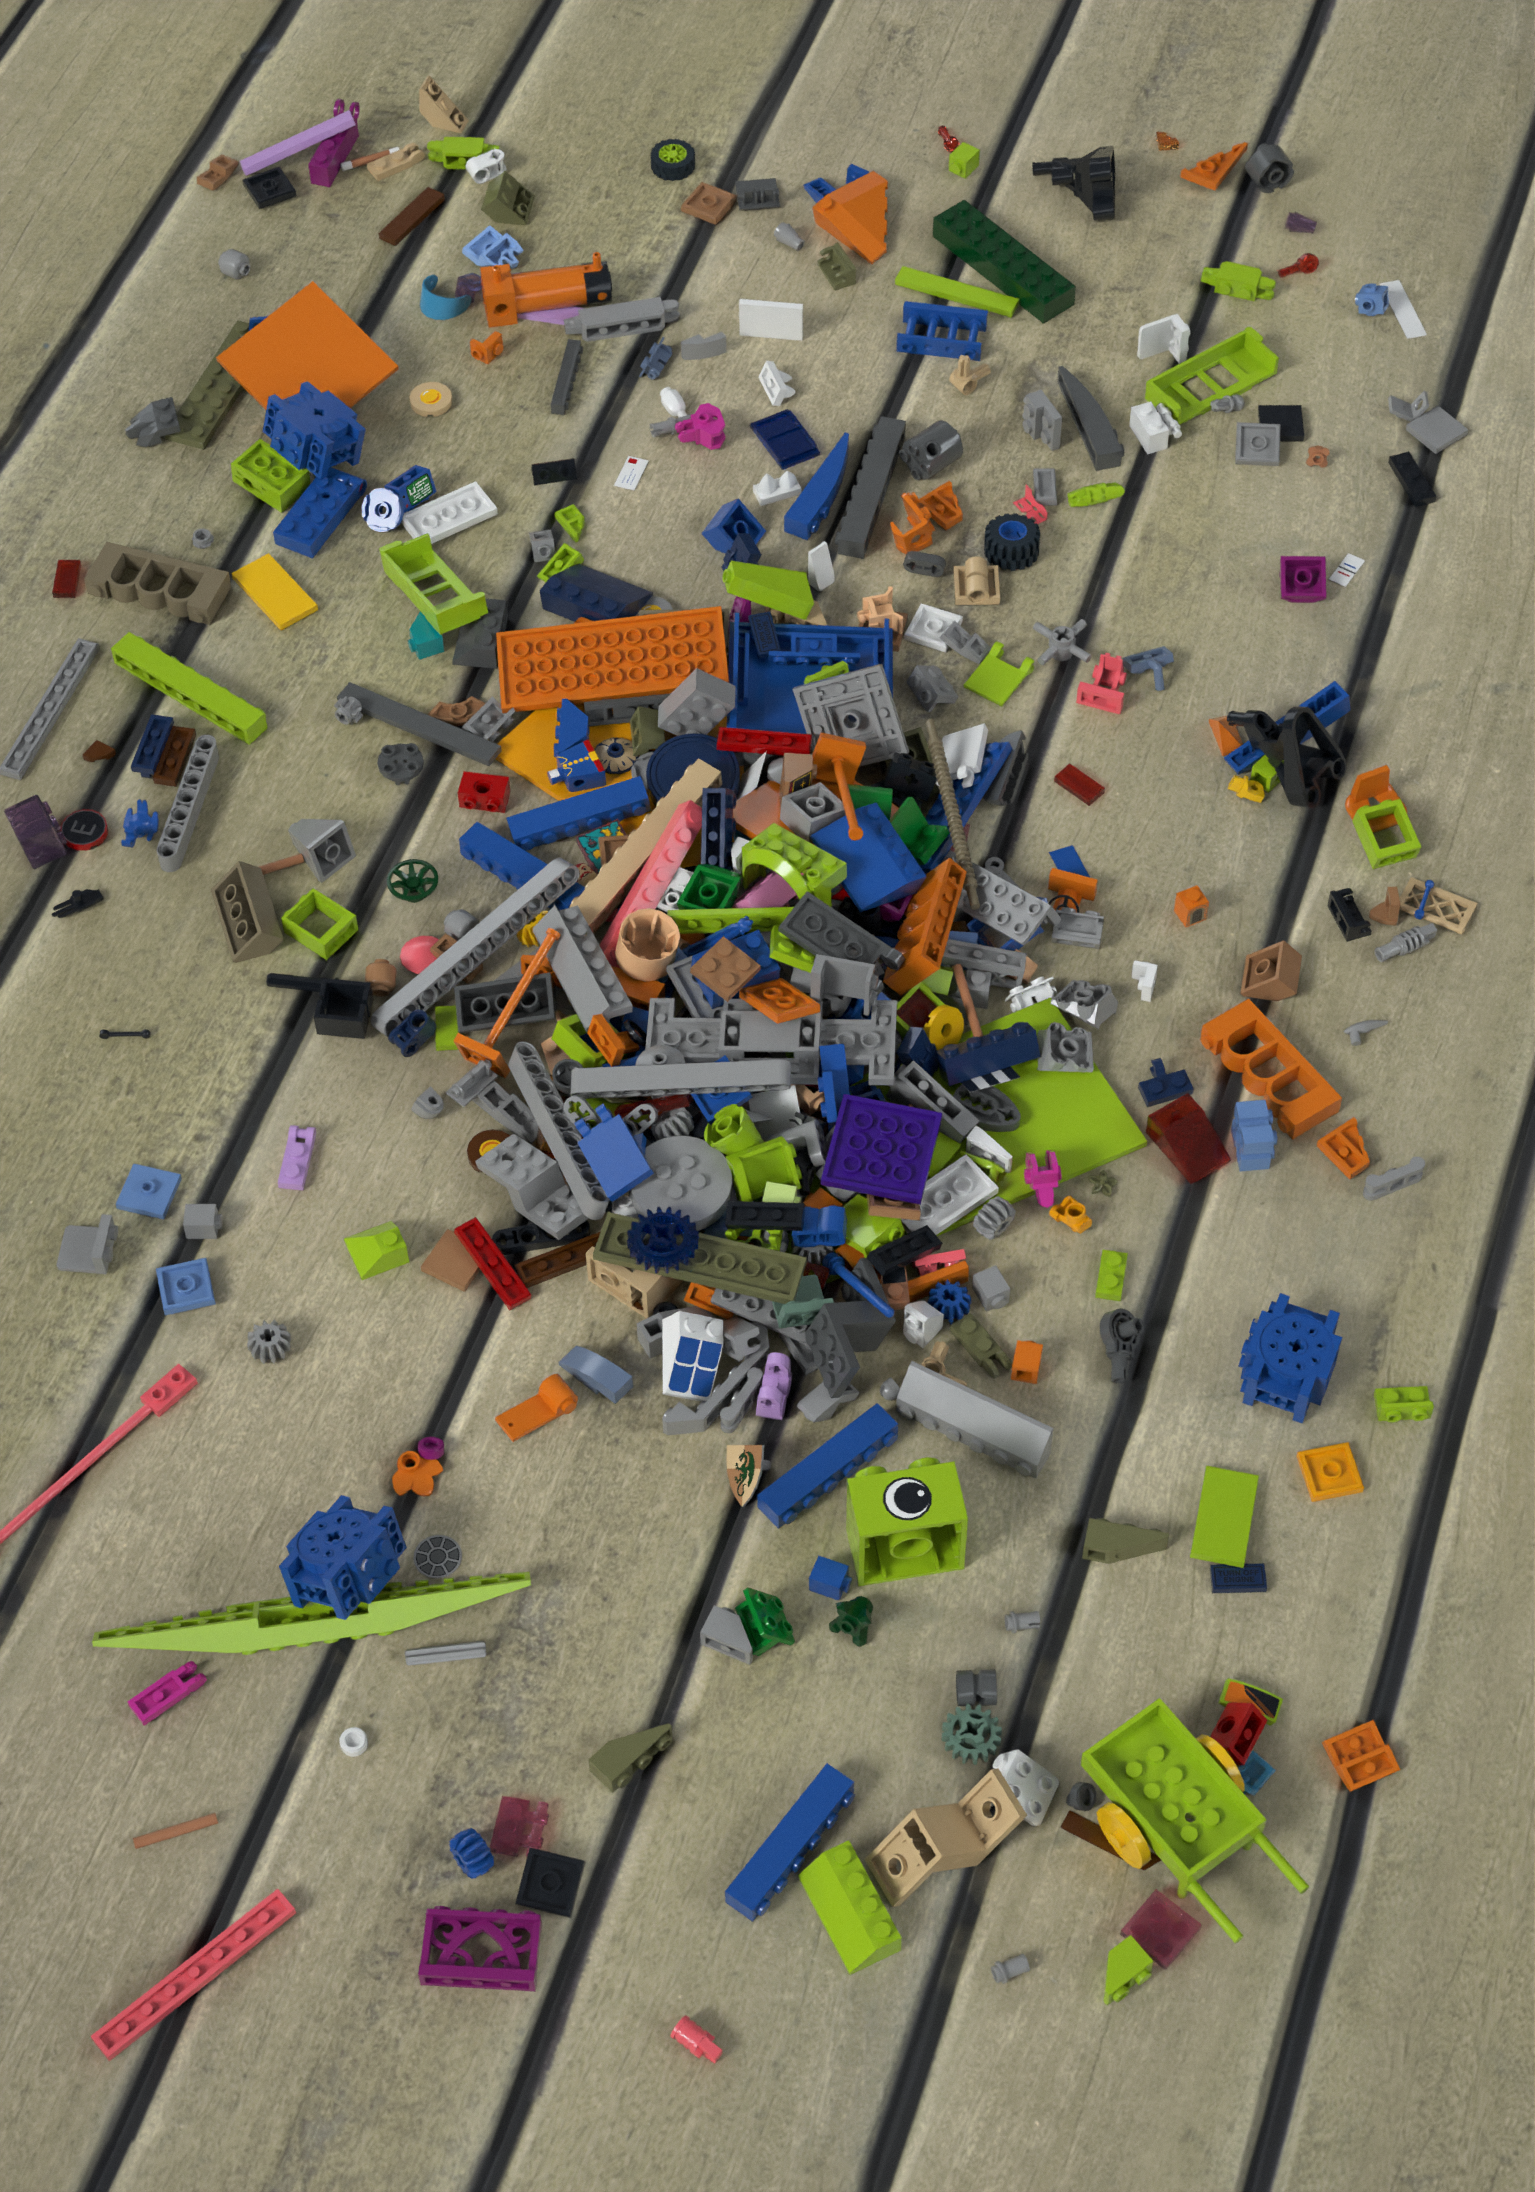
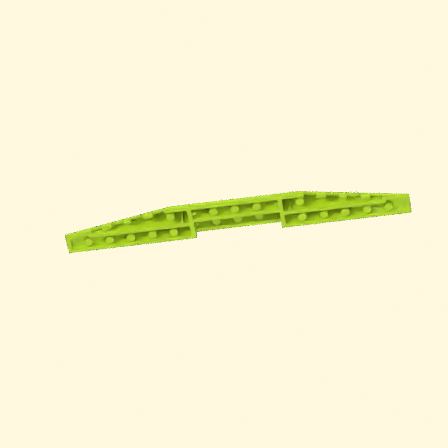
M530 1572L496 1574L495 1577L483 1578L482 1575L470 1576L469 1580L454 1582V1578H444L443 1584L429 1585L428 1580H416V1586L402 1587V1582L387 1583L370 1604L360 1602L346 1620L337 1618L333 1607L309 1601L302 1609L293 1605L291 1597L229 1605L226 1606L227 1611L212 1614L211 1609L199 1611V1617L183 1620L182 1615L172 1617V1622L157 1624L156 1620L144 1622V1626H124L94 1633L92 1644L93 1647L219 1653L241 1652L243 1655H251L258 1652V1650L268 1648L270 1651H279L284 1649L285 1646L290 1645L307 1647L312 1645V1642L335 1643L340 1638L347 1637L357 1640L365 1638L368 1634L378 1633L380 1636H386L394 1633L396 1630H401L530 1586Z

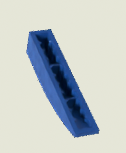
M844 433L785 514L784 532L808 541L811 535L817 532L821 521L828 517L830 508L842 484L847 466L849 451L848 433Z
M1336 681L1299 705L1300 707L1310 708L1325 728L1351 711L1349 695ZM1285 716L1276 721L1277 725L1284 722ZM1310 730L1300 744L1313 737ZM1248 740L1225 756L1224 760L1239 775L1251 770L1252 766L1265 754L1262 750L1254 749Z

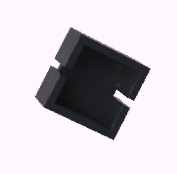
M323 978L319 993L320 1000L317 1001L314 1013L317 1034L365 1039L369 1023L368 1017H370L374 1001L371 983Z

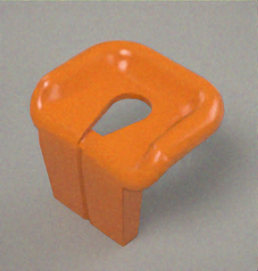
M1387 765L1357 776L1351 794L1345 801L1346 811L1352 820L1359 808L1370 805L1368 798L1373 797L1379 803L1388 799L1392 801L1400 799L1393 786L1389 783L1390 769ZM1394 814L1367 820L1373 833L1398 824Z

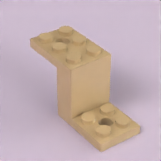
M593 1246L586 1252L588 1280L646 1319L651 1317L654 1308L659 1303L665 1302L683 1282V1280L636 1269L632 1272L627 1267L593 1260L595 1249ZM638 1301L644 1310L635 1308L634 1303Z
M999 1768L991 1769L959 1803L913 1809L867 1856L865 1861L891 1906H900L933 1872L977 1866L1027 1814ZM991 1802L995 1806L994 1816L990 1813ZM897 1859H898V1860L900 1861V1863H901V1871H900V1873L897 1871V1868H896V1866H897Z

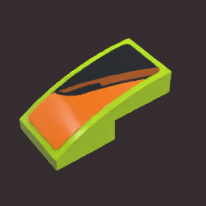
M1228 1678L1225 1681L1218 1704L1226 1707L1228 1702L1253 1703L1268 1720L1266 1724L1271 1726L1276 1723L1283 1699L1256 1686Z

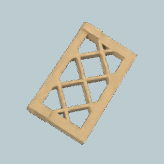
M1410 878L1399 898L1401 904L1400 911L1402 910L1412 915L1415 914V911L1420 906L1418 899L1423 898L1426 889L1425 882ZM1434 886L1430 889L1428 895L1432 905L1424 907L1423 919L1462 935L1478 903ZM1416 888L1423 891V893L1414 894L1413 889ZM1434 896L1446 901L1437 903ZM1413 901L1417 908L1409 906L1405 903ZM1455 904L1467 908V910L1459 912ZM1451 906L1454 913L1444 916L1440 908ZM1435 909L1439 917L1425 911ZM1458 918L1460 923L1458 925L1447 920Z

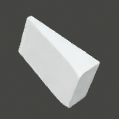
M826 542L821 543L808 552V582L817 591H822L835 581Z
M975 1126L967 1136L966 1152L992 1160L1000 1164L1005 1169V1172L1010 1173L1013 1156L980 1127Z

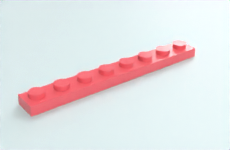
M276 1889L91 2035V2039L108 2061H111L295 1915V1908L280 1890Z

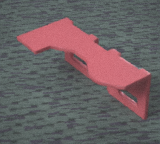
M1026 484L1025 497L1013 502V504L1022 513L1026 512L1028 519L1033 517L1036 520L1034 523H1042L1047 520L1048 513L1042 504H1038L1035 501L1032 490Z

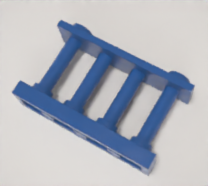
M904 301L903 323L908 324L905 334H897V352L959 359L961 355H968L970 360L980 361L982 343L977 342L979 331L986 332L988 310ZM916 324L928 325L926 336L914 335ZM937 326L949 328L947 339L935 337ZM958 329L970 330L968 341L956 340Z

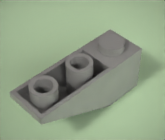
M697 1306L659 1312L637 1323L638 1341L651 1359L663 1353V1319L678 1311L714 1318L711 1312Z

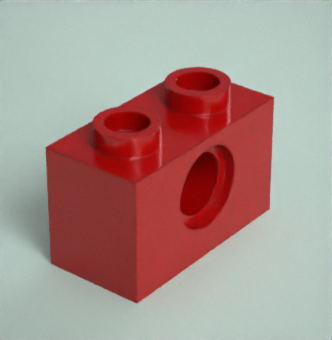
M463 771L458 789L459 807L505 813L511 792L509 777Z
M1228 1702L1210 1737L1226 1750L1236 1765H1245L1268 1720L1253 1703Z

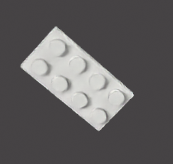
M475 481L404 513L401 524L413 539L428 533L431 544L497 515L498 511L497 507Z
M964 1155L927 1180L920 1205V1221L901 1219L903 1228L909 1234L928 1225L937 1235L996 1195L999 1187L967 1155Z

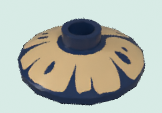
M624 738L606 739L595 748L605 773L622 774L630 771L632 765H634L639 755L633 756L632 742Z

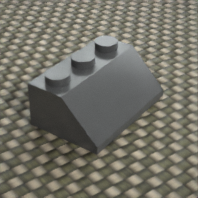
M486 599L488 613L480 616V619L460 627L452 665L497 669L496 633L506 631L508 622L506 600Z

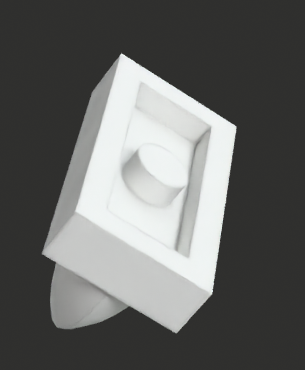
M766 361L759 379L772 405L780 406L784 398H789L795 394V390L785 384L792 377L778 370L774 361Z
M786 471L780 478L776 479L766 473L759 484L753 485V492L759 504L763 506L800 495L801 487L795 475L789 471Z

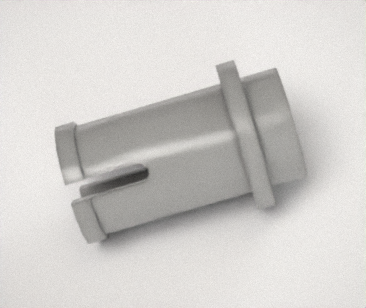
M1011 1611L1010 1614L1005 1615L1006 1630L1016 1633L1017 1630L1039 1629V1612L1015 1614L1014 1611Z
M1020 1954L1002 1963L996 1961L995 1965L991 1967L996 1983L1002 1982L1003 1984L1007 1983V1979L1030 1971L1029 1963L1024 1954Z

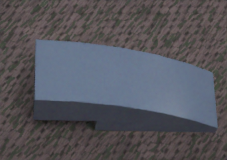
M576 1345L558 1362L563 1369L595 1394L600 1392L615 1404L633 1388V1378L630 1374L608 1359L586 1348Z

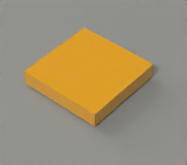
M1349 1442L1297 1452V1459L1312 1502L1362 1493L1364 1491V1485Z

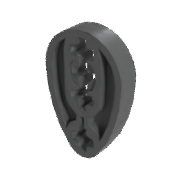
M962 1084L956 1089L953 1097L979 1120L977 1126L982 1130L1011 1132L1019 1127L1021 1118L1019 1110L997 1088L990 1086L969 1092ZM966 1096H967V1097H970L969 1100H968V1099H966L965 1101H962V1100H961V1098L964 1099ZM977 1101L980 1102V1105L978 1104L976 1105V1107L972 1106V1103L975 1104ZM988 1106L991 1107V1109H988L987 1111L983 1110V1108L986 1109ZM1009 1117H1013V1119H1010L1009 1121H1005V1119H1008Z

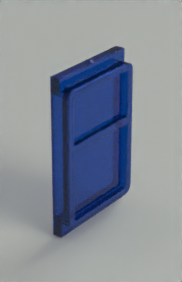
M786 409L750 423V428L782 470L820 456L817 444L791 410Z

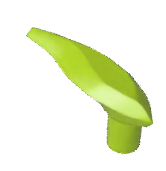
M961 1151L963 1156L967 1155L973 1162L988 1171V1177L995 1184L999 1174L1005 1172V1169L1000 1164L992 1160Z

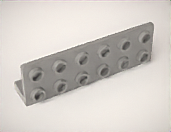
M949 850L942 862L950 857L957 863L956 854ZM971 862L978 884L976 891L980 908L977 910L971 909L967 891L962 888L957 909L1021 945H1025L1041 923L1046 925L1049 922L1057 926L1062 920L1048 903Z

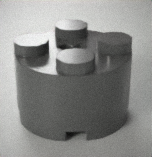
M1261 144L1245 165L1247 173L1263 193H1273V189L1278 187L1282 189L1290 182L1294 175L1293 163L1283 149L1274 144Z

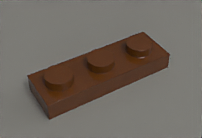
M179 726L172 727L153 776L154 784L177 787L196 737L195 729Z

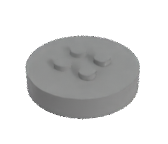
M691 1136L667 1137L646 1147L645 1158L654 1174L630 1190L633 1206L643 1220L697 1232L711 1226L725 1213L728 1201L731 1200L732 1196L731 1169L727 1164L725 1156L720 1151L709 1146L706 1141Z

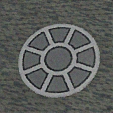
M434 1535L424 1539L419 1543L414 1552V1564L417 1570L430 1578L449 1576L459 1567L462 1560V1552L458 1543L445 1535Z

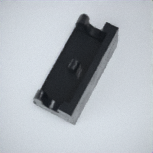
M1351 888L1330 891L1327 905L1346 942L1369 936L1372 932L1368 928L1371 926L1370 922L1363 919L1353 896L1350 895L1353 893Z

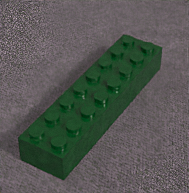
M966 200L960 201L933 217V237L1007 296L1018 298L1019 305L1043 324L1074 306L1076 286Z

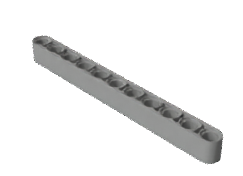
M562 858L552 860L372 1014L371 1025L389 1037L391 1031L399 1026L411 1012L418 1009L425 1012L574 885L579 878V869Z

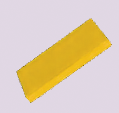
M269 553L231 573L232 579L280 630L318 611L317 604Z

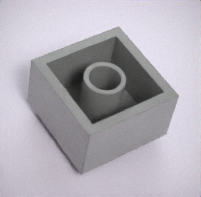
M821 782L782 796L780 820L797 836L811 844L813 843L810 838L812 834L846 815L843 802Z

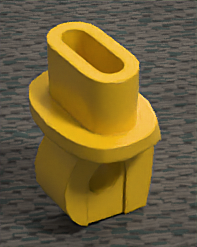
M1234 775L1229 782L1228 789L1236 792V796L1240 798L1244 797L1261 803L1265 796L1263 785L1258 781L1248 780L1249 776L1245 775L1242 778Z

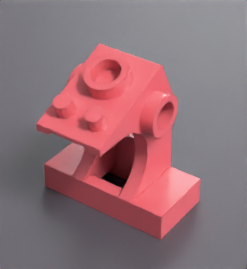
M1110 653L1101 654L1099 665H1095L1092 678H1095L1093 685L1080 681L1076 703L1120 714L1123 708L1124 693L1119 692L1118 688L1120 685H1124L1127 673L1124 672L1123 660L1118 655L1115 658L1111 657ZM1100 685L1109 686L1111 689L1100 687Z

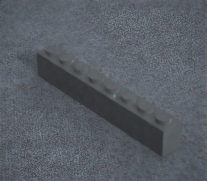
M881 416L878 425H874L873 440L869 439L867 446L868 455L864 454L863 469L858 471L857 485H853L852 501L848 500L846 506L847 515L843 516L840 528L842 530L836 534L835 545H838L839 555L860 559L865 557L899 457V451L906 436V421Z

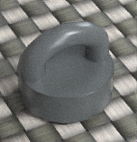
M1085 1782L1076 1783L1067 1796V1805L1079 1811L1091 1810L1096 1803L1097 1797L1094 1786Z

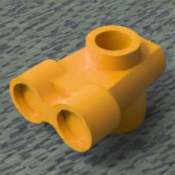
M1071 1195L1066 1196L1060 1204L1054 1205L1049 1211V1215L1057 1222L1062 1221L1072 1231L1079 1234L1092 1225V1220L1086 1215L1085 1206Z

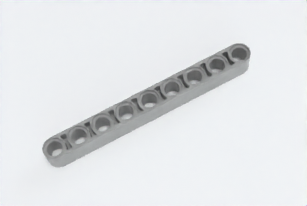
M518 1042L508 1063L509 1069L583 1214L593 1220L601 1219L610 1199L607 1197L577 1143L582 1140V1137L575 1125L565 1114L564 1102L536 1048L528 1042Z
M787 1060L578 1068L571 1071V1096L579 1095L584 1099L779 1091L791 1088V1062Z

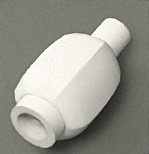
M670 387L664 388L660 392L661 403L666 411L674 417L687 416L685 402L679 392Z

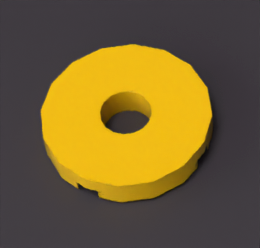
M945 1004L938 1006L928 1016L930 1020L928 1023L925 1022L924 1031L930 1042L935 1044L937 1050H940L946 1045L958 1044L964 1030V1019L962 1013L957 1008Z

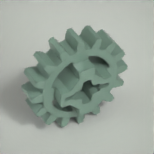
M966 1704V1710L964 1711L956 1707L955 1716L948 1713L947 1722H943L942 1731L944 1732L941 1739L943 1742H946L945 1751L953 1750L952 1758L956 1759L958 1756H961L963 1764H966L968 1759H972L973 1764L977 1765L978 1758H982L983 1761L987 1762L988 1753L995 1755L997 1752L996 1746L1001 1745V1737L999 1736L1002 1735V1727L997 1726L998 1717L990 1718V1709L984 1713L981 1712V1705L979 1704L975 1710L971 1709L970 1704ZM959 1725V1730L956 1731V1735H953L955 1727ZM990 1733V1739L985 1744L984 1738H986L987 1734Z

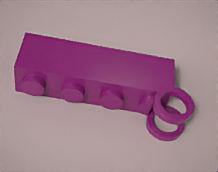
M338 98L336 100L333 110L334 117L344 113L345 103L343 99ZM352 102L349 108L356 125L321 141L308 164L311 184L331 187L341 169L340 163L345 162L359 137L357 120L360 106L358 102Z

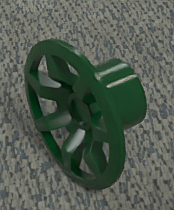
M409 859L399 862L390 870L387 876V886L395 897L416 903L422 901L435 891L439 877L436 869L430 863L419 859ZM413 864H421L425 867L421 868L418 873H415ZM409 865V874L406 875L403 871L398 869L402 866ZM431 870L434 878H424V876ZM393 874L398 876L402 881L398 880L391 883ZM432 884V886L426 891L425 885ZM394 888H402L403 894H400Z

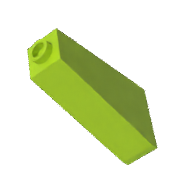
M731 561L728 568L723 572V583H725L727 593L804 620L807 619L814 605L806 572Z

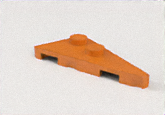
M1248 143L1232 146V151L1228 153L1219 152L1208 157L1207 160L1197 162L1196 167L1193 169H1182L1180 178L1216 191L1246 152Z

